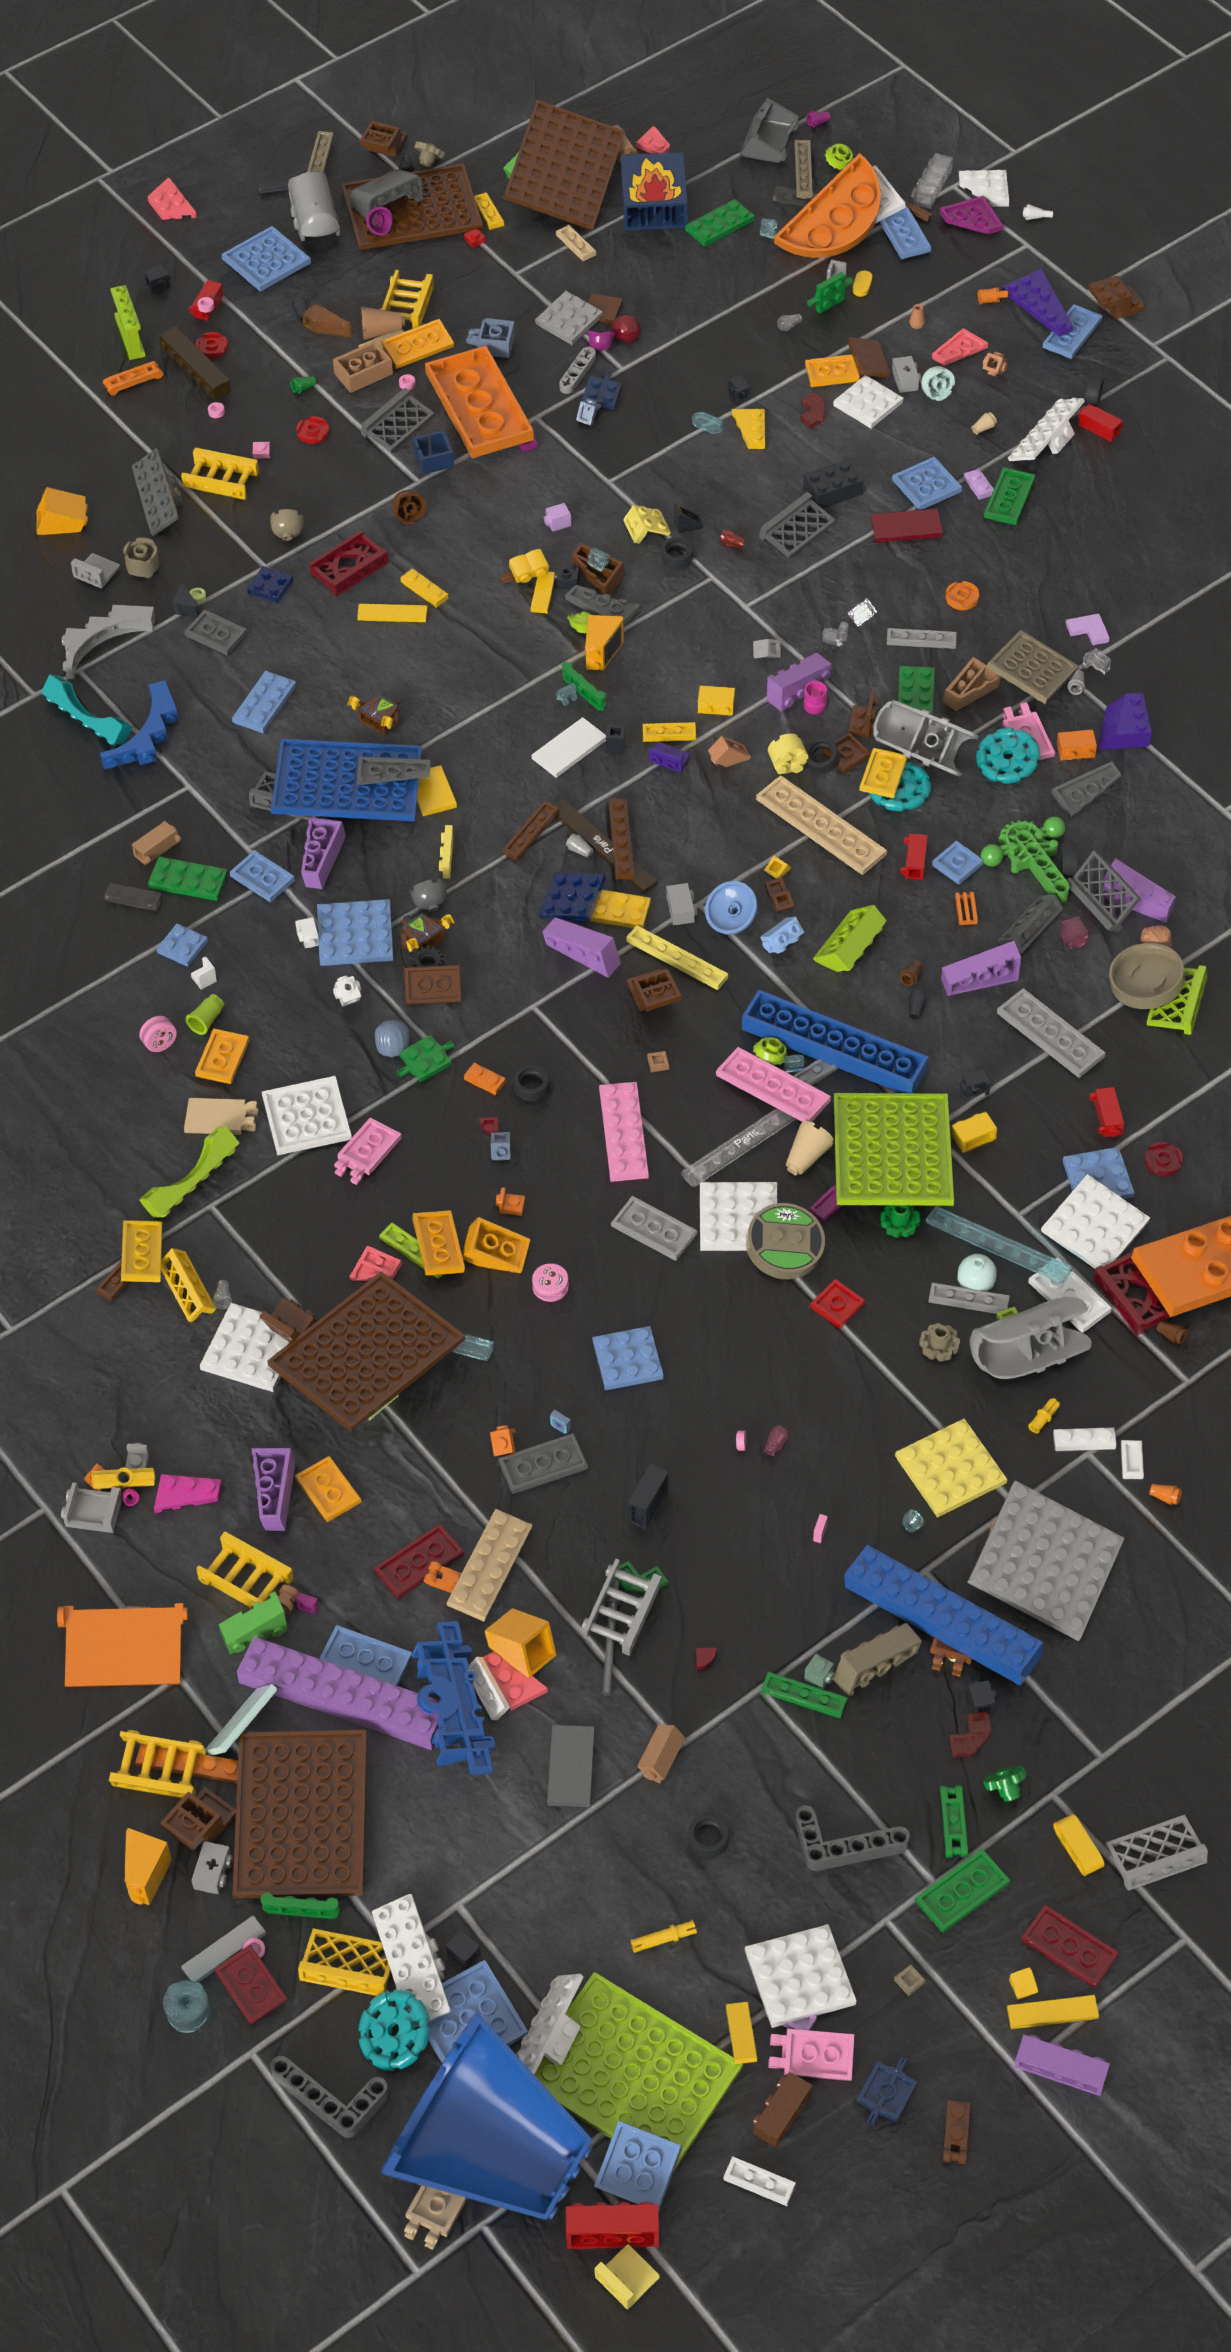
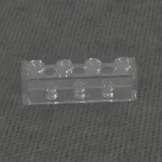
M935 153L934 157L929 160L928 167L924 169L922 178H919L917 187L913 188L912 197L914 205L931 209L952 171L953 157Z

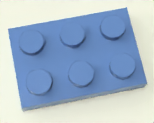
M255 850L230 871L232 878L270 903L295 881L292 874Z

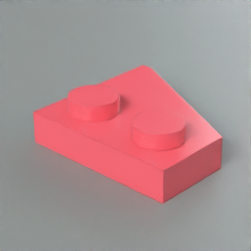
M654 126L636 142L637 148L650 154L670 151V144Z
M367 1246L349 1277L352 1281H367L382 1271L391 1279H394L402 1262L395 1257Z

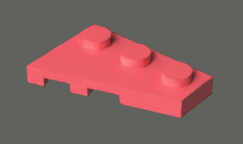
M963 328L933 352L932 359L945 366L988 348V342Z
M492 1652L483 1657L511 1711L548 1692V1688L533 1676L530 1678L524 1676L497 1653Z

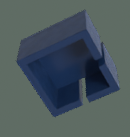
M444 430L430 433L431 448L429 449L427 434L412 438L413 452L422 474L455 467L454 452Z

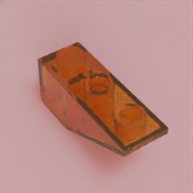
M316 303L303 313L304 326L315 333L352 337V326L348 321L343 320Z

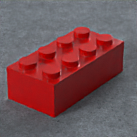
M620 2202L617 2205L596 2203L594 2206H585L581 2203H574L571 2206H566L567 2249L624 2248L626 2245H630L632 2248L659 2247L658 2204L641 2202L640 2205H630L628 2202Z

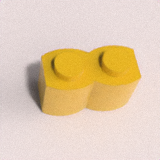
M541 549L530 551L525 555H519L509 560V567L517 583H526L532 577H543L549 570V565Z

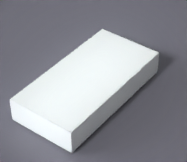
M1121 1440L1123 1479H1143L1142 1441Z

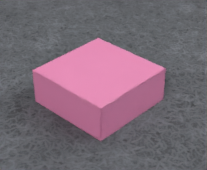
M819 1515L814 1529L813 1541L822 1542L827 1528L828 1516Z

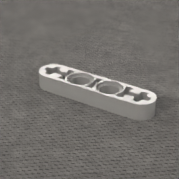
M585 347L578 354L559 382L562 393H572L596 359L594 348ZM571 374H577L578 376L572 377V376H570V375H571Z

